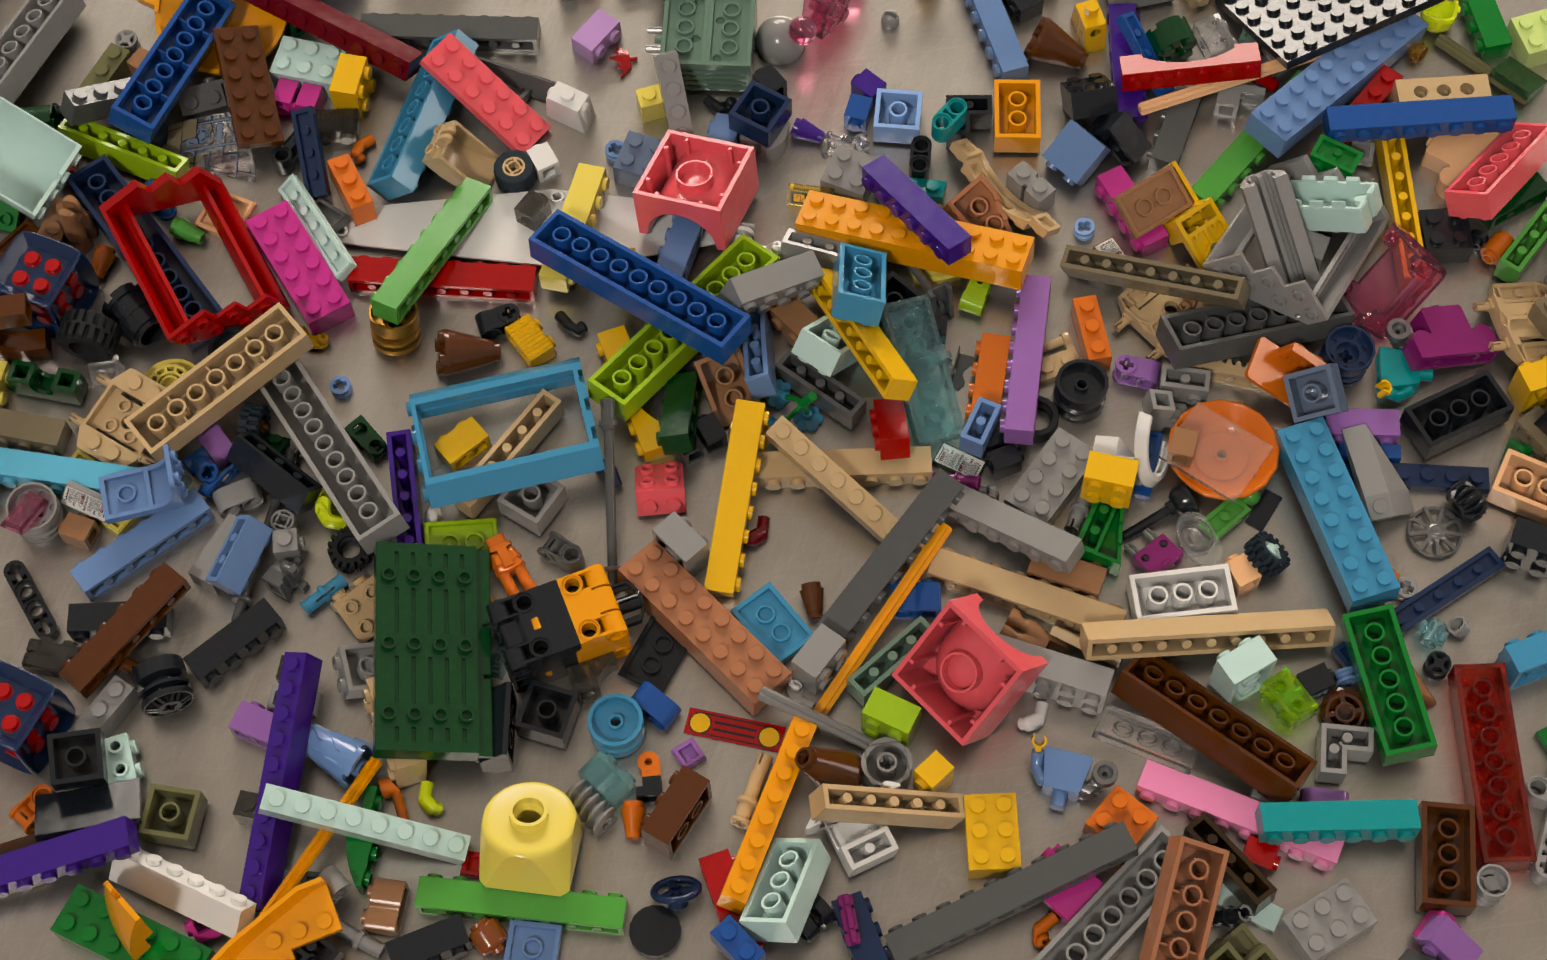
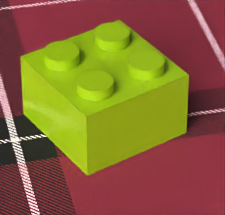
M875 686L862 711L861 730L864 731V734L874 739L894 738L909 749L920 727L922 708Z

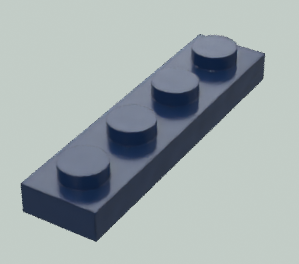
M308 106L290 111L303 184L313 200L319 197L331 196L315 107Z

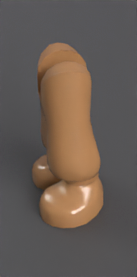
M67 195L62 201L64 209H59L58 217L63 226L64 234L68 239L65 244L74 247L85 255L93 249L94 242L91 239L98 237L99 230L91 216L81 207L79 201L74 196Z
M1013 607L999 633L1068 655L1071 649L1070 645L1050 635L1048 631L1034 620L1024 619L1020 610L1016 607Z

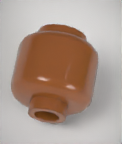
M485 916L470 928L472 933L469 935V940L482 956L490 953L496 956L506 948L504 942L508 938V932L495 917L488 919Z

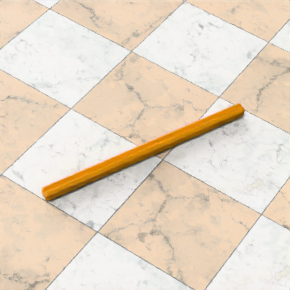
M943 523L941 526H937L932 538L924 545L813 710L826 716L847 687V679L862 665L951 534L952 528L949 525Z
M373 756L370 757L339 802L354 805L382 766V762L377 758H373ZM319 829L258 916L298 885L334 834L333 832Z

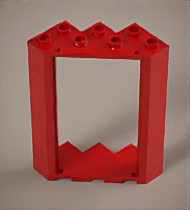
M196 165L179 179L166 172L148 186L134 179L99 206L168 341L183 346L213 338L221 334L227 327H247L278 302L286 311L291 309L222 179ZM201 201L254 301L247 307L233 301L216 315L202 309L188 319L135 216Z

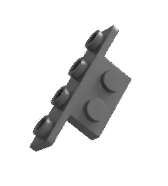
M476 56L525 103L531 97L546 102L549 88L556 84L554 81Z
M209 77L202 80L203 84L195 86L193 82H190L178 100L183 117L227 107L222 87L223 80Z

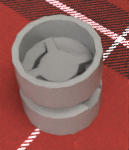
M1487 864L1477 872V905L1493 907L1510 890L1511 877L1505 868L1497 864Z

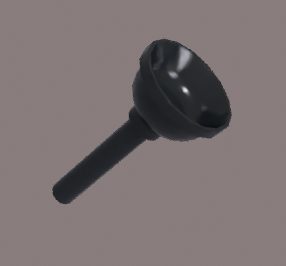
M1179 480L1175 483L1176 486L1169 492V501L1164 504L1163 508L1123 531L1122 539L1124 541L1129 540L1168 515L1178 514L1184 517L1193 514L1195 516L1199 515V507L1182 481Z

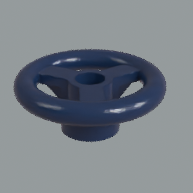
M671 876L656 882L651 887L650 896L658 903L667 904L671 910H681L688 906V901L696 898L701 893L702 884L698 879L691 876ZM677 883H686L693 886H683ZM665 886L669 887L668 891L664 892L661 895L658 894V891Z

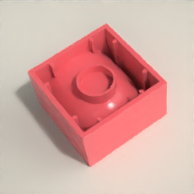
M977 593L949 600L891 674L962 746L990 736L1048 665V662L1042 656L1025 654L1006 643L993 632L980 614L979 605L983 602V599Z

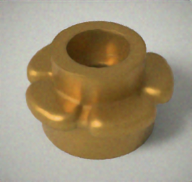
M1423 41L1413 43L1407 52L1409 60L1420 63L1425 58L1428 47L1424 45Z

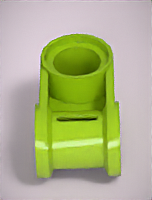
M969 280L966 290H964L960 299L958 310L981 317L991 292V284Z

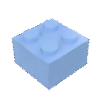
M877 88L873 142L911 144L913 138L919 136L923 91Z

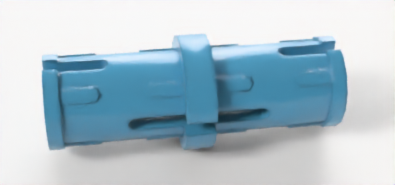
M338 573L337 576L325 585H319L316 588V592L299 604L308 615H311L312 612L325 602H331V596L349 584Z

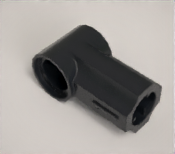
M294 131L284 142V145L275 147L271 152L274 169L280 175L292 173L295 169L294 163L299 158Z

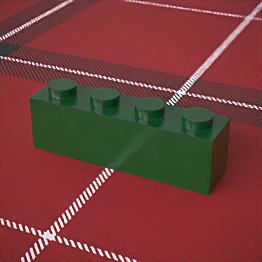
M697 371L676 373L667 382V385H664L665 400L661 402L662 416H659L660 431L656 433V440L658 446H662L665 456L693 452L702 395V386Z

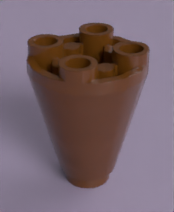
M1044 16L1032 34L1033 37L1023 52L1026 58L1073 70L1075 68L1081 70L1089 56L1088 53L1084 52L1085 49L1051 18Z
M449 329L438 331L437 338H435V352H439V361H436V374L442 375V377L492 365L494 362H500V343H494L493 340Z
M803 747L796 753V765L817 788L822 783L861 786L862 768L859 755L847 749Z

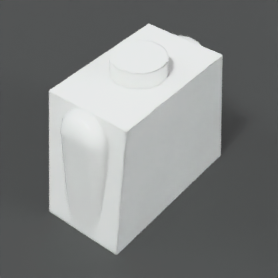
M557 81L555 86L549 88L546 97V116L585 134L596 118L590 96Z

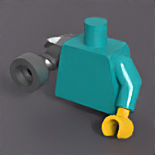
M1401 318L1392 319L1385 330V335L1390 341L1392 348L1380 346L1375 357V388H1377V398H1387L1396 403H1400L1415 394L1420 381H1432L1433 369L1410 370L1402 349L1408 341L1411 326L1406 320Z

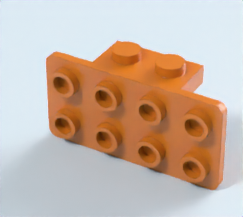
M1261 337L1257 340L1245 372V377L1290 407L1283 375L1327 363L1321 357L1306 350L1302 344L1294 342L1279 347L1266 337Z

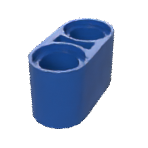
M644 681L631 697L642 709L643 716L664 731L669 728L681 712V708L673 700L647 681Z

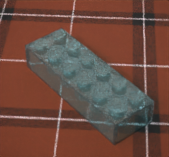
M929 294L885 304L881 316L884 333L918 380L909 401H903L915 446H930L959 439L965 426Z

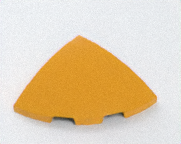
M106 880L103 883L110 920L126 951L133 960H137L151 948L145 939L153 931L112 884Z

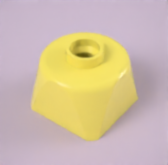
M540 782L517 783L504 788L492 797L484 810L480 836L479 880L485 887L559 897L570 891L584 828L569 797L558 788Z

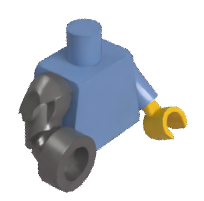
M1035 733L1032 734L1031 741L1035 748L1031 752L1030 768L1036 784L1042 786V793L1052 796L1049 806L1051 809L1064 811L1067 800L1093 799L1103 792L1101 791L1102 788L1111 787L1117 781L1118 768L1109 760L1097 762L1093 767L1092 777L1086 781L1094 757L1045 746L1047 744L1045 734L1043 742L1036 743L1034 741Z

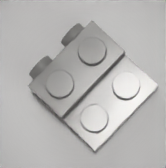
M374 642L340 645L336 654L333 655V669L339 670L340 678L337 679V688L339 693H344L345 700L364 698L363 689H366V679L374 676Z

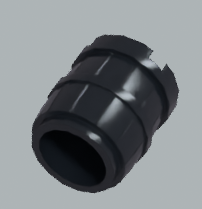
M130 282L121 285L110 294L112 297L108 304L104 302L102 314L116 322L122 331L121 335L126 337L135 346L141 348L152 346L164 336V332L139 284L136 283L134 285Z

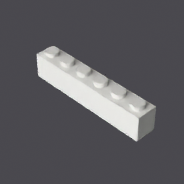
M141 847L140 852L131 854V857L128 859L112 860L109 880L230 938H233L254 919L257 903L247 899L242 894H236L227 890L221 884H215L204 879L202 875L193 874L178 864H172L162 859L159 855L144 851Z

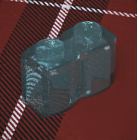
M599 751L578 771V775L581 780H587L586 785L588 787H594L593 792L595 794H601L600 799L602 801H608L607 806L609 808L614 807L616 811L623 804V801H626L636 792V785L634 784L636 779L627 770L622 772L617 768L618 762L610 753L605 755Z

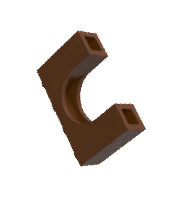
M25 293L0 296V360L7 361L9 365L12 364L13 359L26 362L52 359V339L46 328L24 331L3 330L32 325V304Z

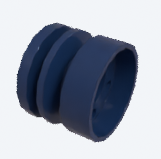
M1343 325L1336 327L1329 333L1318 356L1327 364L1338 363L1343 387H1350L1357 384L1363 378L1376 354L1375 343L1364 329L1355 325Z

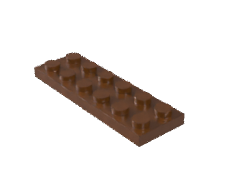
M258 25L213 28L212 35L237 149L284 145V137Z

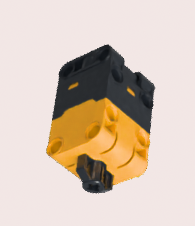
M602 564L591 565L581 571L523 592L494 600L486 606L489 617L488 621L493 635L497 640L498 646L505 647L506 650L503 656L508 676L515 692L519 694L526 693L531 679L550 683L629 654L632 649L628 628L642 623L646 609L640 590L626 580L611 586ZM629 589L634 592L617 599L615 598V594ZM641 609L640 614L624 620L623 615Z

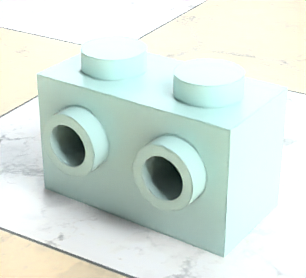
M127 732L105 738L108 783L140 778L141 787H143L141 778L145 777L141 762H137L136 755L140 752L136 739L132 740Z

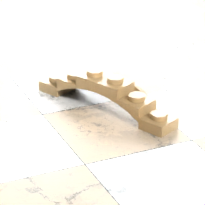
M967 138L952 142L949 150L959 161L964 163L960 171L967 177L969 182H972L981 174L997 191L1000 198L999 201L1003 211L1006 212L1008 221L1013 220L1014 224L1022 230L1033 228L1034 232L1043 239L1056 235L1059 232L1061 226L1051 218L1050 214L1028 206L1001 182L988 163L983 151L974 146Z

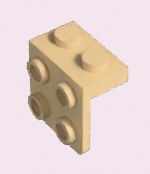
M363 573L352 581L353 586L346 591L342 588L331 596L333 600L328 603L333 611L338 612L361 643L368 641L374 636V575L368 574L365 576Z

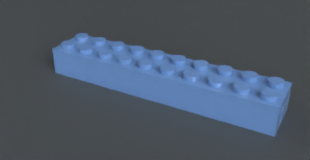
M1414 14L1323 54L1253 110L1243 130L1277 158L1281 157L1323 122L1322 119L1327 106H1343L1365 88L1384 64L1390 67L1408 52L1413 43L1420 42L1429 24Z

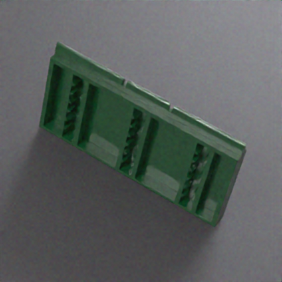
M376 542L374 548L373 758L477 761L478 758H494L492 679H484V676H492L491 629L483 628V626H491L486 606L491 602L490 551L476 550V546Z

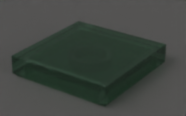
M1511 56L1493 68L1489 74L1491 78L1524 100L1530 99L1544 88L1547 83L1546 79Z

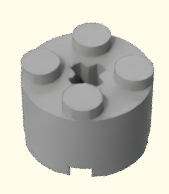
M879 738L871 742L861 757V777L866 787L880 788L883 782L891 781L900 783L899 789H907L912 778L913 758L910 750L894 738ZM883 765H888L889 769H885Z

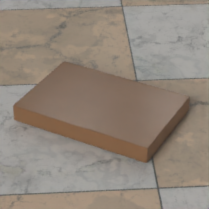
M1171 164L1112 198L1134 240L1194 205Z

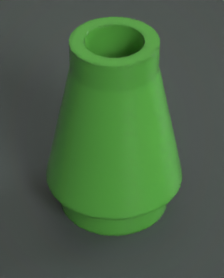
M176 217L169 229V234L173 235V238L194 242L199 245L203 243L206 232L200 230L184 217Z

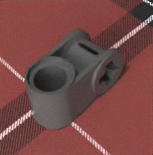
M551 531L549 539L543 547L537 549V553L544 560L557 565L568 573L572 574L581 571L585 567V559L581 548L555 531ZM571 557H578L574 561H568Z

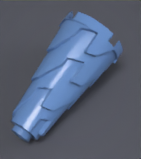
M311 723L305 756L314 761L320 769L332 776L345 790H348L367 761L373 756V744L356 737L351 738L317 723Z

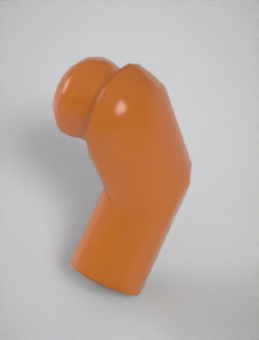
M371 134L354 143L350 156L356 164L366 160V156L363 153L364 150L376 144Z

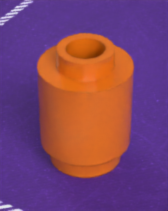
M1503 230L1494 233L1480 250L1482 260L1489 265H1497L1500 258L1514 242L1513 237Z

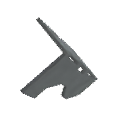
M960 346L948 386L949 389L957 391L965 384L963 378L964 370L969 366L973 367V362H977L978 359L960 354Z

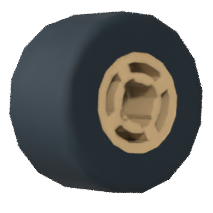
M510 150L502 153L494 163V176L498 187L504 193L525 192L534 186L536 182L535 166L526 152Z

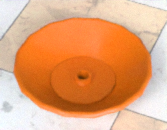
M1223 399L1200 402L1183 412L1170 429L1167 452L1169 451L1174 426H1185L1199 432L1191 467L1187 468L1171 464V467L1185 486L1204 497L1225 501L1249 497L1265 487L1277 470L1280 448L1274 429L1259 412L1243 403ZM1223 455L1225 459H1219L1217 456Z

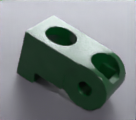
M359 415L344 428L353 443L361 451L363 450L374 463L388 452L386 442L362 415Z

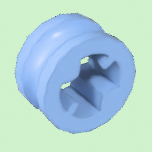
M1085 217L1076 220L1074 224L1075 236L1082 241L1093 238L1095 233L1094 222ZM1086 226L1089 227L1088 231H1087V230L1080 231V227H1082V228H1085Z

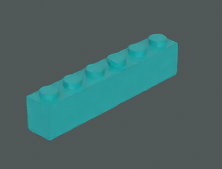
M1417 799L1259 803L1255 812L1259 843L1267 842L1270 845H1278L1282 842L1305 844L1309 841H1320L1323 844L1335 841L1357 843L1361 840H1372L1373 842L1380 843L1391 839L1408 842L1416 839L1422 829Z

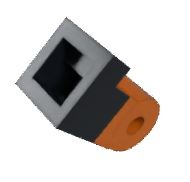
M646 751L637 760L643 786L636 787V798L638 801H643L644 804L655 803L663 789L659 757L652 751Z

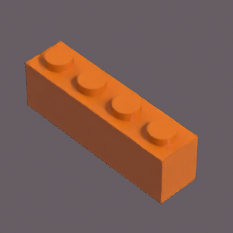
M982 333L981 341H976L975 355H979L978 362H973L971 376H976L975 383H970L968 397H972V404L966 405L965 418H969L979 396L1001 405L1011 336Z

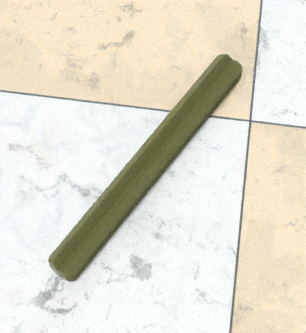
M1441 33L1436 38L1434 44L1477 74H1487L1489 82L1508 95H1512L1514 99L1523 105H1526L1531 100L1532 93L1446 35Z

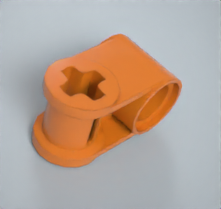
M37 785L21 802L12 808L9 818L17 821L23 827L25 834L30 835L34 833L35 796L56 792L48 785Z

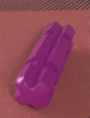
M851 894L840 895L837 897L838 907L842 909L839 912L843 932H846L844 935L845 944L850 947L859 945L861 939L860 933L856 932L859 928L855 908H852L854 906L853 896Z

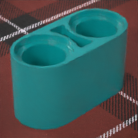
M950 99L932 118L931 136L936 142L944 143L949 141L965 124L967 103L963 99Z

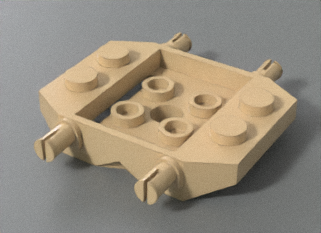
M1128 288L1118 296L1117 301L1122 318L1114 323L1112 327L1119 333L1124 327L1131 325L1151 343L1155 349L1146 355V359L1157 360L1161 356L1167 357L1155 335L1161 315L1171 314L1165 310L1166 306H1174L1177 312H1180L1178 306L1183 298ZM1198 301L1196 308L1215 304Z
M1539 281L1491 284L1487 291L1486 302L1473 303L1472 309H1474V312H1489L1500 339L1497 342H1489L1490 352H1505L1517 366L1527 361L1531 363L1539 361L1547 355V341L1521 342V340L1527 341L1528 339H1545L1527 315L1533 303L1547 295L1546 284Z
M133 368L124 371L112 379L103 373H99L98 375L101 378L97 376L96 382L106 386V389L87 417L83 418L75 412L71 413L73 417L70 415L68 417L70 422L79 426L76 447L98 461L139 468L143 467V465L149 466L157 463L150 457L151 454L134 433L124 427L125 422L123 420L141 406L124 397L123 394L126 393L146 404L166 387ZM98 430L103 431L104 433H106V434H108L109 436L115 438L116 440L120 441L121 443L125 444L126 446L130 447L131 449H133V450H135V451L132 452L131 450L127 449L126 447L120 445L119 443L115 442L114 440L110 439L109 437H107V436L103 435L102 433L98 432Z

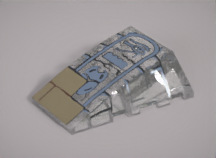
M229 111L190 119L168 126L167 150L188 158L190 169L197 165L214 175L219 173L225 174L229 178L237 179L242 177L247 178L248 181L256 182L257 162L253 154V148L237 149Z

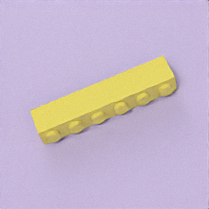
M579 163L562 208L563 212L592 228H595L597 210H601L603 205V193L608 190L610 184L606 168ZM542 264L539 272L541 288L569 293L571 285H574L575 282Z

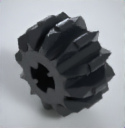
M1461 481L1451 486V489L1447 491L1446 500L1448 505L1452 508V512L1461 518L1463 522L1472 523L1482 518V515L1486 513L1488 508L1485 498L1482 497L1481 492L1476 489V486L1470 482Z

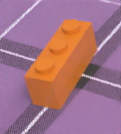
M346 153L327 160L331 180L355 226L377 219L373 199L349 154Z
M1096 295L1073 298L1070 313L1082 359L1097 363L1105 371L1110 370L1112 353Z

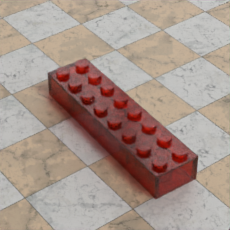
M1505 663L1454 664L1447 675L1466 803L1467 805H1475L1477 872L1487 864L1500 865L1507 871L1530 870L1537 862Z

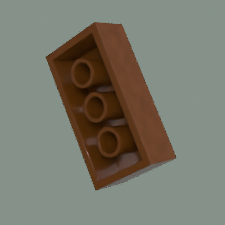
M1421 801L1418 810L1422 829L1416 837V911L1446 910L1452 915L1470 916L1476 909L1475 805Z

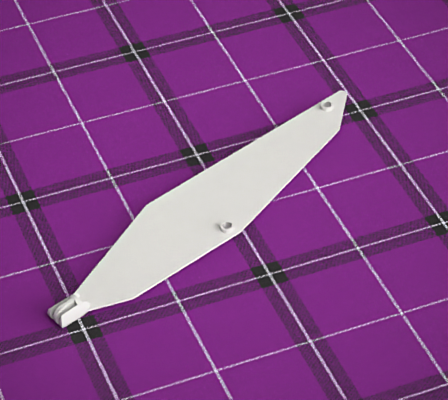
M546 189L493 194L491 205L451 256L542 266L541 262L530 256L528 238L557 209L562 211L569 191ZM603 195V205L601 210H597V221L593 229L628 248L635 247L637 253L647 258L657 256L660 246L664 247L666 242L665 233L667 228L672 227L673 215L658 216L649 234L639 233L633 198ZM447 199L375 206L377 219L355 226L350 217L351 221L336 234L345 245L408 251L409 247L419 239L422 230L430 225L433 216L441 211ZM740 223L729 245L742 234L754 240L756 225ZM705 231L699 247L715 245L711 235Z

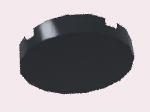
M651 905L642 908L634 915L629 927V936L632 945L639 954L648 958H662L677 948L681 940L682 928L678 917L671 909L662 905Z

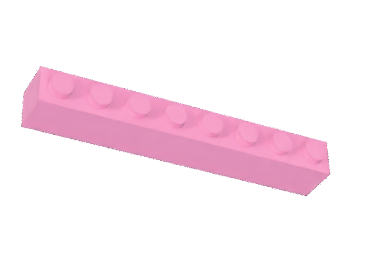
M1150 758L1147 759L1135 794L1139 795L1142 800L1158 802L1172 812L1181 811L1188 814L1193 820L1205 813L1222 831L1226 832L1229 830L1238 834V837L1246 841L1249 835L1258 838L1255 812L1259 803L1262 802ZM1309 841L1305 844L1282 842L1277 846H1279L1280 851L1287 853L1294 860H1305L1313 863V866L1319 870L1333 871L1345 841H1335L1329 844H1323L1320 841Z

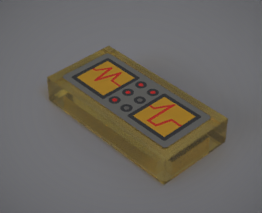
M789 183L787 204L803 206L809 190L835 195V189Z

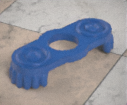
M231 464L211 484L204 481L199 487L198 493L208 499L212 498L213 492L228 485L241 471ZM227 474H229V476L227 477V479L222 482L223 478H224Z

